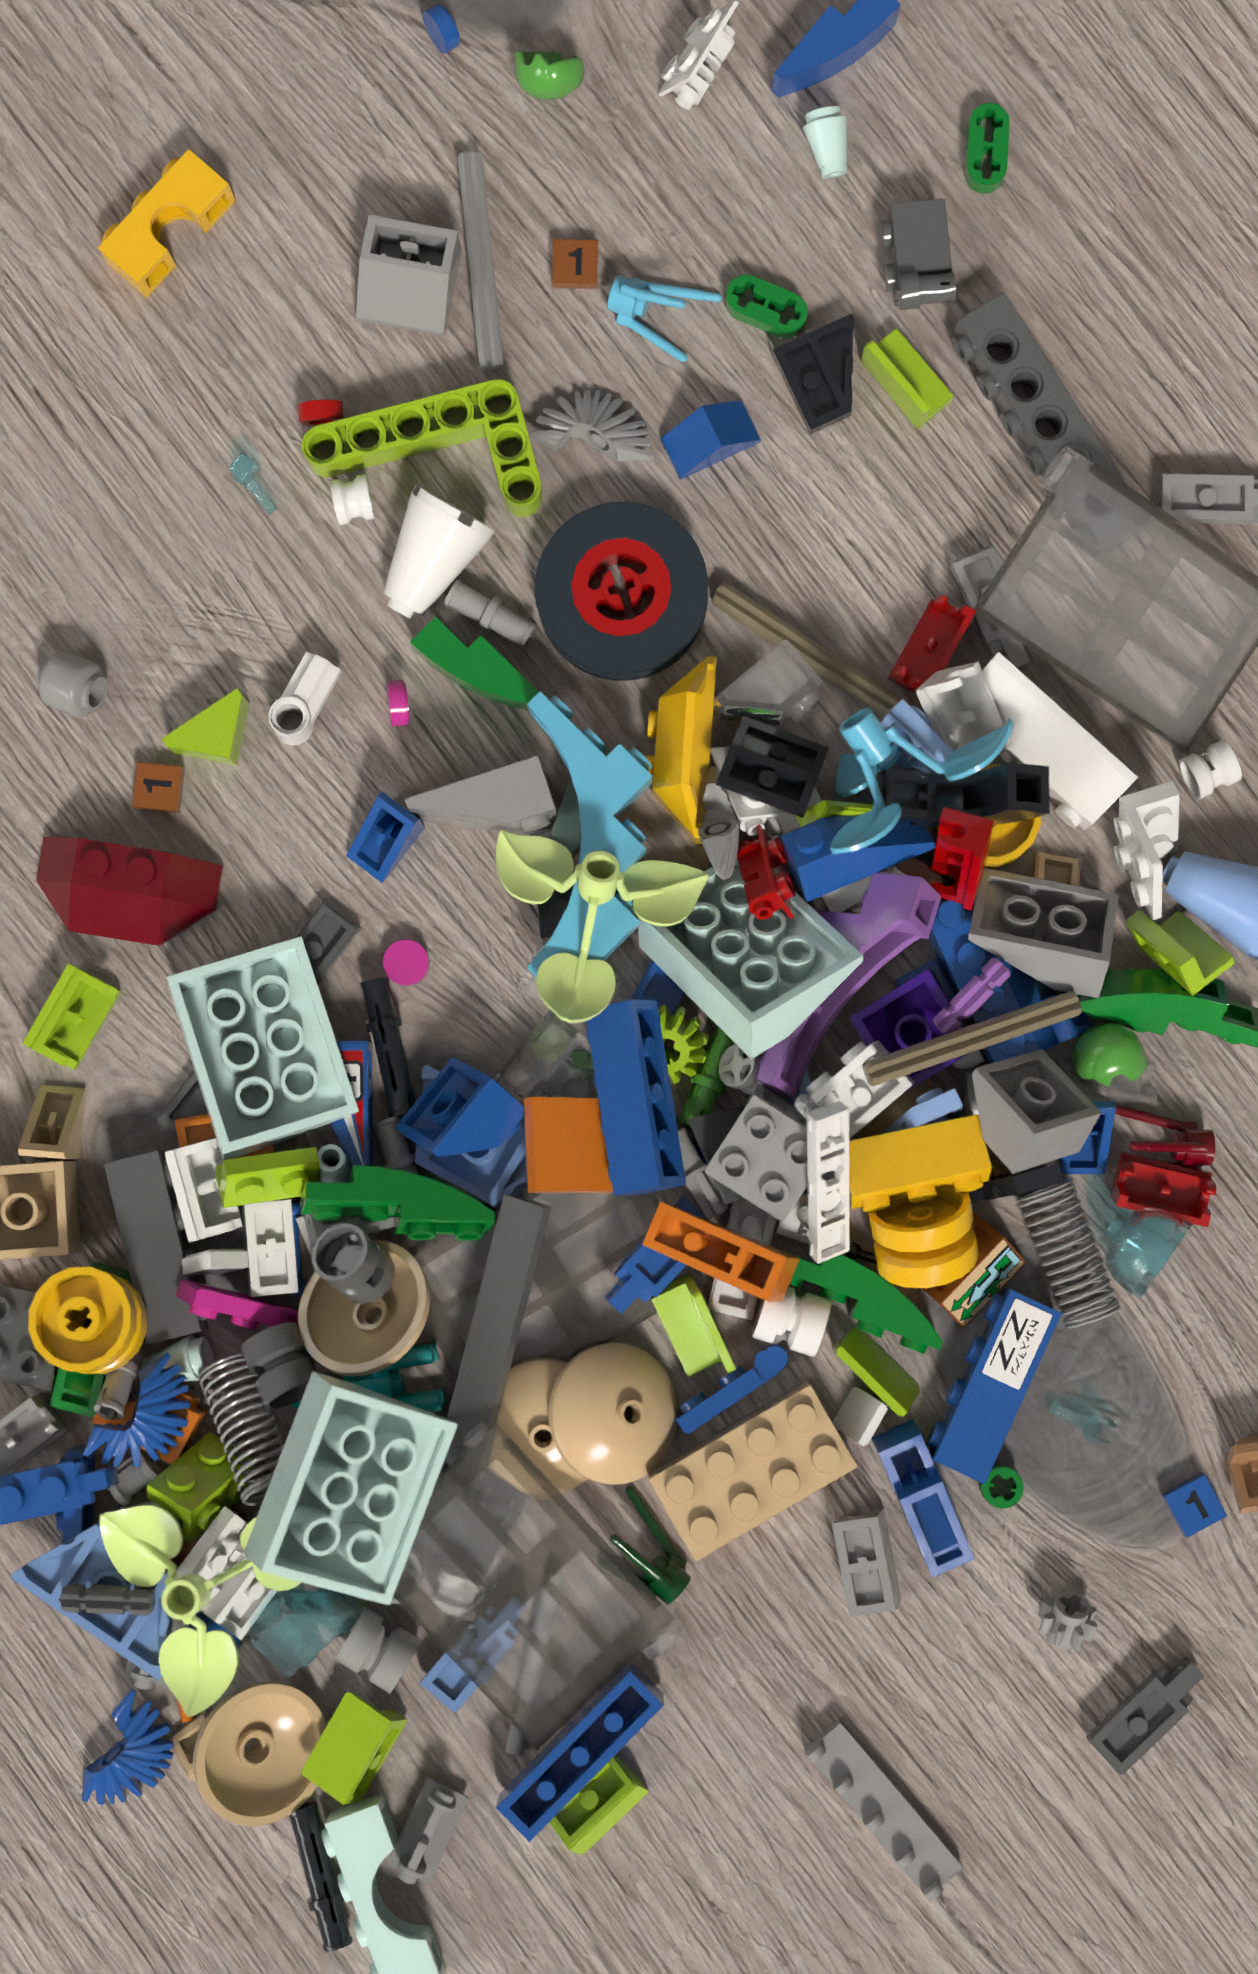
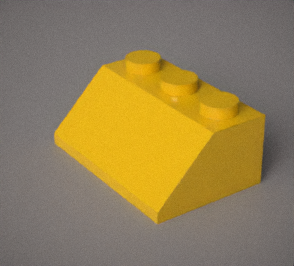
M978 1114L849 1141V1205L851 1209L862 1207L865 1212H874L889 1207L891 1205L890 1201L909 1198L910 1202H922L937 1196L936 1192L955 1188L957 1193H965L981 1188L983 1182L989 1181L992 1167L986 1143L983 1141Z

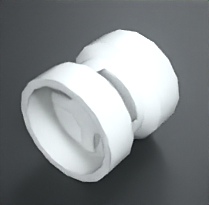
M1224 740L1209 745L1206 752L1201 755L1192 753L1179 760V768L1183 780L1197 800L1211 795L1217 786L1224 785L1228 787L1242 780L1239 762L1231 747Z

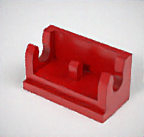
M938 595L936 600L931 599L888 679L917 694L916 690L935 672L945 670L976 613L974 609L966 605L961 606L960 609L953 607L947 603L948 597L945 595Z
M944 807L940 817L931 871L941 876H950L954 879L955 883L951 886H944L941 883L932 882L930 886L942 896L941 898L961 903L964 909L972 911L984 874L994 820Z
M1121 1151L1110 1196L1117 1207L1208 1227L1211 1218L1208 1202L1210 1195H1216V1183L1212 1179V1172Z

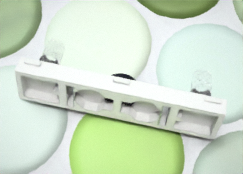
M803 1094L796 1098L795 1108L807 1119L808 1206H803L798 1210L797 1218L809 1231V1255L819 1264L850 1251L849 1109L841 1101L821 1107L809 1095Z

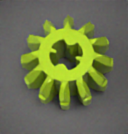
M664 1004L659 1006L658 1011L664 1045L665 1039H671L675 1042L673 1050L665 1048L669 1078L675 1085L681 1079V1072L689 1077H693L698 1069L696 1063L705 1062L707 1051L702 1046L707 1044L709 1037L706 1032L696 1031L701 1023L699 1017H693L686 1021L683 1019L686 1011L683 1006L678 1007L674 1016L670 1015L669 1009Z

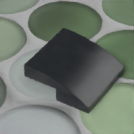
M743 715L716 785L803 818L829 747Z

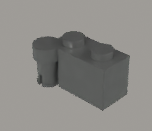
M945 198L891 203L887 220H881L880 238L882 248H889L891 264H885L884 269L885 287L887 292H894L895 307H899L900 310L919 309L922 304L955 302L956 284H953L955 274L952 271Z

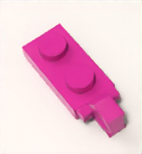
M186 1279L180 1280L176 1297L190 1304L189 1312L208 1319H216L218 1312L232 1315L230 1322L257 1330L259 1322L266 1324L267 1328L293 1322L299 1328V1309Z

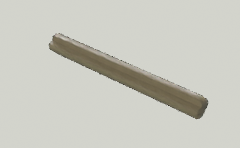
M722 582L712 595L711 602L715 607L867 708H871L873 712L882 718H885L888 712L902 700V698L727 582Z
M1070 991L869 1060L863 1064L864 1075L870 1086H876L1076 1017L1082 1013V1007L1076 993Z

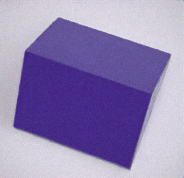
M929 969L853 1014L849 1019L867 1047L879 1041L889 1053L944 1035L933 1024V1019L944 1007L948 1009L951 1005ZM966 1055L908 1074L915 1082L908 1090Z

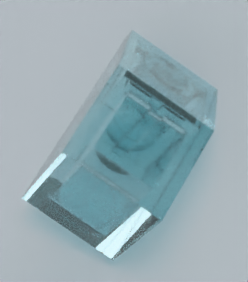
M318 1587L317 1592L293 1588L278 1591L249 1629V1635L252 1645L289 1678L301 1667L309 1665L316 1658L319 1651L334 1638L345 1634L360 1615L352 1595Z

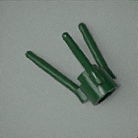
M629 1486L626 1488V1494L668 1558L665 1559L659 1555L650 1563L618 1535L613 1534L610 1537L611 1543L644 1571L642 1577L602 1553H597L595 1560L642 1589L651 1599L657 1596L662 1602L669 1605L683 1592L691 1580V1576L682 1569L687 1561L674 1549L643 1500H641L635 1489Z

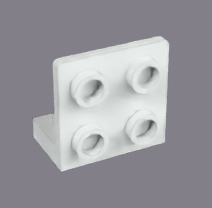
M1173 781L1119 797V817L1114 818V827L1119 839V845L1114 846L1118 867L1121 872H1129L1132 878L1130 884L1134 900L1138 907H1146L1151 920L1162 917L1163 866L1160 859L1169 853L1178 851L1180 794Z

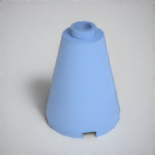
M1187 851L1183 853L1180 859L1172 856L1162 875V881L1168 884L1165 893L1245 955L1258 960V866Z

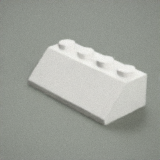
M998 652L982 672L1004 725H1006L1010 718L1014 724L1009 736L1012 745L1007 750L1001 751L994 759L1000 764L1011 762L1049 766L1050 800L1058 806L1055 809L1056 814L1070 827L1076 828L1079 825L1085 831L1133 784L1138 776Z

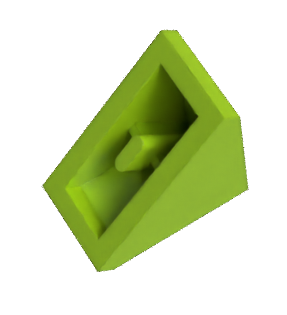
M236 688L161 740L174 754L237 766L249 702L240 690Z

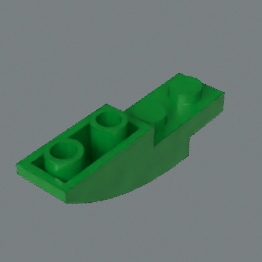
M1122 969L1106 972L1099 998L1076 994L1081 1004L1082 1012L1094 1019L1106 1018L1125 1024L1137 1032L1143 1033L1148 1031L1163 1036L1171 1021L1185 1030L1207 1032L1220 1037L1230 1044L1242 1043L1255 1048L1258 1046V1008L1228 999L1223 980L1214 979L1192 996L1162 969Z
M353 1165L348 1177V1183L306 1182L301 1195V1215H313V1218L319 1221L338 1220L342 1215H360L361 1220L368 1222L384 1221L389 1216H395V1234H407V1237L412 1240H429L435 1238L436 1234L454 1235V1238L460 1241L478 1240L482 1238V1235L488 1234L495 1222V1212L471 1196L449 1185L421 1175L384 1167Z
M838 1255L819 1264L799 1258L789 1284L801 1288L804 1280L821 1286L818 1295L845 1304L847 1296L854 1298L848 1315L858 1320L856 1329L882 1338L884 1330L902 1336L899 1345L923 1354L926 1353L928 1346L940 1350L943 1341L925 1316L898 1289L872 1270L844 1255Z

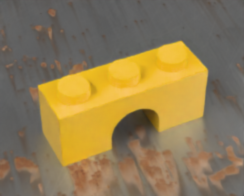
M188 149L180 158L176 157L166 165L162 172V178L150 191L145 190L138 195L132 204V211L121 223H115L106 230L98 250L113 270L147 298L176 267L169 251L159 243L163 228L174 220L185 219L192 221L207 233L236 201L229 184Z

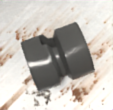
M348 1223L333 1225L325 1230L315 1242L312 1250V1265L315 1272L351 1302L358 1304L372 1303L383 1297L391 1287L395 1277V1265L392 1257L356 1225Z
M290 1322L272 1326L253 1335L241 1345V1352L250 1373L260 1375L256 1381V1387L265 1409H278L302 1400L312 1371L317 1372L312 1359L302 1357L305 1346L296 1323Z

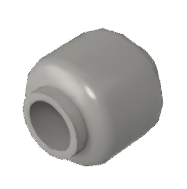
M62 651L53 655L48 661H45L37 673L38 690L41 700L47 706L63 713L83 717L99 709L105 701L108 683L103 669L97 662L71 652Z

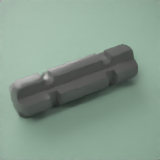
M68 1584L62 1588L60 1596V1606L65 1612L80 1613L81 1610L86 1609L87 1613L124 1615L125 1612L130 1610L131 1615L147 1616L154 1610L155 1590L151 1587L135 1586V1589L130 1590L129 1586L92 1584L91 1587L86 1588L85 1584Z

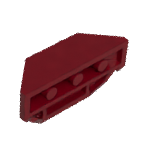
M44 836L36 882L68 931L162 946L202 918L216 911L224 866L169 852L83 838Z

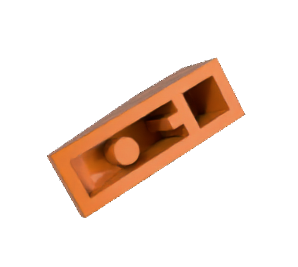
M661 1201L642 1244L767 1302H782L799 1262V1258L761 1241Z

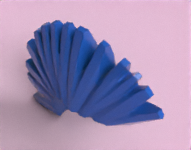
M166 1352L137 1372L140 1378V1389L131 1419L123 1426L121 1424L113 1425L112 1423L104 1425L95 1424L83 1451L84 1456L88 1457L106 1442L101 1461L102 1464L106 1465L114 1455L113 1466L118 1467L127 1448L130 1447L133 1465L137 1467L141 1466V1445L154 1461L160 1459L156 1449L164 1455L169 1453L164 1443L176 1447L177 1442L168 1434L182 1437L184 1432L177 1427H187L189 1419L167 1411L190 1408V1402L172 1398L189 1390L188 1385H178L186 1379L185 1375L173 1377L181 1371L178 1364L162 1369L171 1358L169 1353Z
M131 1689L120 1700L111 1713L119 1731H123L125 1738L117 1742L106 1754L85 1767L82 1801L88 1802L94 1790L96 1792L97 1804L104 1805L106 1794L110 1804H115V1795H117L121 1803L127 1800L125 1787L139 1797L143 1792L138 1780L154 1788L158 1784L156 1777L163 1779L165 1776L161 1768L169 1769L171 1765L165 1759H172L173 1752L169 1750L173 1749V1741L160 1738L168 1733L171 1728L168 1723L151 1726L160 1714V1709L156 1707L149 1711L153 1703L149 1699L134 1711L131 1710L136 1693L134 1689Z

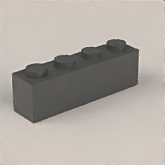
M156 1150L104 1163L132 1286L141 1294L147 1310L146 1345L200 1332L209 1328L208 1318L190 1313V1304L176 1297L180 1280L186 1279L198 1282L196 1275H183L182 1259L185 1256L198 1253L195 1246L189 1247L164 1153L167 1150Z

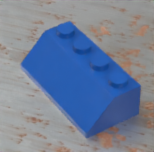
M941 898L928 941L954 993L957 995L975 975L979 977L983 973L981 969L992 958L999 959L1011 972L1010 977L1000 987L996 985L992 989L994 993L968 1020L966 1019L969 1026L1041 1002V1000L1055 995L1054 989L968 940L974 905L971 911L964 909L961 903ZM1052 1025L980 1049L988 1065L1041 1049L1045 1051L1059 1044Z

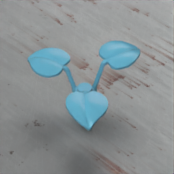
M871 708L859 710L847 718L840 725L839 731L855 754H841L835 782L836 793L839 797L845 798L863 790L869 785L874 805L871 811L852 819L838 831L830 846L832 853L838 855L871 845L884 837L898 822L902 813L901 806L898 803H893L885 807V802L875 779L878 772L889 769L898 760L901 753L898 745L938 774L945 773L948 781H954L983 769L1001 752L1013 729L1014 723L1011 718L1006 725L996 731L958 748L943 762L934 760L898 734L893 725L884 729ZM891 741H893V742H895V743L898 744V745H889V744L891 743Z

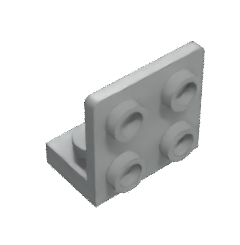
M758 1083L748 1098L744 1110L706 1166V1174L779 1221H784L808 1186L807 1114Z

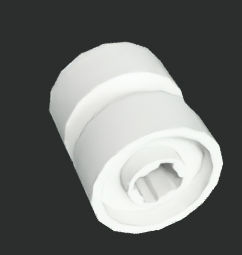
M788 1286L782 1302L761 1300L752 1331V1338L774 1345L785 1340L790 1350L815 1357L827 1325L832 1300L809 1292L798 1297L794 1288Z

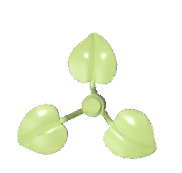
M503 830L500 831L497 839L495 852L496 869L502 885L511 896L525 903L542 904L550 899L554 889L560 893H565L579 880V894L589 903L579 958L570 953L554 954L542 962L536 976V988L541 1000L559 1019L569 1023L584 1022L596 1017L608 1006L615 991L616 981L612 967L602 960H587L598 905L610 901L615 895L617 888L622 900H633V911L640 920L655 926H672L682 922L690 915L708 880V873L697 868L657 860L637 862L625 873L620 872L618 860L612 854L604 851L589 853L583 859L582 865H576L574 872L572 854L557 841L540 836L517 835Z
M139 1505L102 1514L100 1516L102 1540L110 1560L121 1576L134 1585L151 1587L162 1579L167 1569L168 1577L164 1581L167 1587L162 1594L163 1609L170 1617L183 1620L184 1624H192L197 1628V1630L191 1627L177 1629L163 1642L159 1652V1667L166 1685L181 1704L186 1716H194L210 1707L224 1694L233 1681L238 1667V1650L232 1636L223 1630L206 1632V1623L195 1616L196 1613L203 1610L209 1603L211 1597L210 1589L252 1566L254 1567V1574L258 1582L268 1589L285 1591L298 1586L302 1582L261 1572L249 1559L236 1564L207 1581L197 1574H186L178 1578L177 1566L170 1559L180 1552L183 1545V1534L180 1524L173 1514L156 1505ZM257 1517L251 1520L241 1532L240 1544L243 1550H245Z

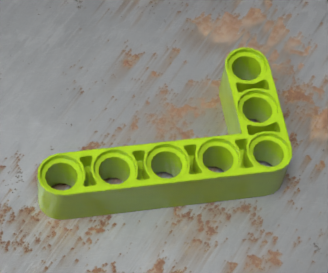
M501 379L478 383L318 425L309 429L301 442L302 452L311 470L322 477H334L486 437L506 509L515 516L529 517L540 509L543 502L541 480L518 394L514 386ZM497 398L506 399L511 403L510 408L501 414L492 413L487 408L491 401ZM452 410H462L467 414L466 419L459 425H450L444 421L445 416ZM417 421L424 425L423 429L416 436L407 437L400 433L402 427L407 422ZM367 432H373L380 436L378 442L371 448H362L357 445L358 439ZM507 441H516L523 446L522 450L513 457H506L499 453L500 446ZM322 444L334 445L336 449L330 458L319 460L314 457V452L318 446ZM525 483L533 487L534 492L525 500H517L510 495L511 489L518 484Z

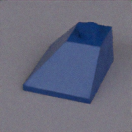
M452 1056L397 1124L395 1129L437 1157L498 1148L518 1130L520 1120L524 1117V1106L491 1077Z

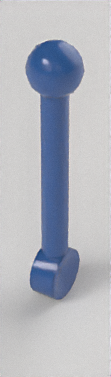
M291 1201L298 1292L291 1294L295 1297H301L307 1285V1281L302 1276L299 1227L296 1221L301 1214V1207L298 1202Z

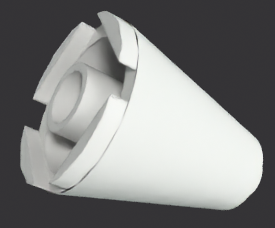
M415 485L409 498L383 592L390 597L387 606L408 618H411L414 612L424 615L492 538L495 529L455 505L440 498L438 499L437 495Z

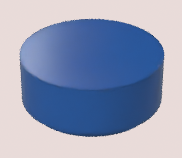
M436 4L422 13L428 35L442 54H446L459 46L460 36L458 29L445 7Z

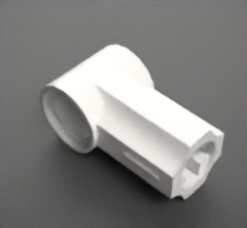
M306 651L281 698L276 700L270 707L268 713L269 723L277 738L284 744L291 746L300 745L311 737L314 722L342 673L341 669L317 654ZM289 712H297L303 715L301 725L294 730H285L280 727L281 718Z

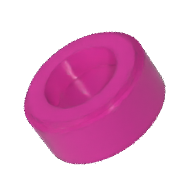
M403 680L387 681L391 727L405 726L409 723L406 683Z
M396 941L388 947L384 954V971L389 979L396 984L402 986L418 984L429 971V956L426 950L415 941Z

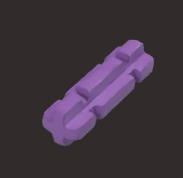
M990 959L981 969L983 973L979 977L975 975L950 1001L951 1006L948 1009L944 1007L934 1017L933 1024L944 1035L958 1030L963 1025L961 1021L964 1018L968 1020L994 993L992 989L996 985L1000 987L1010 977V970L999 959Z

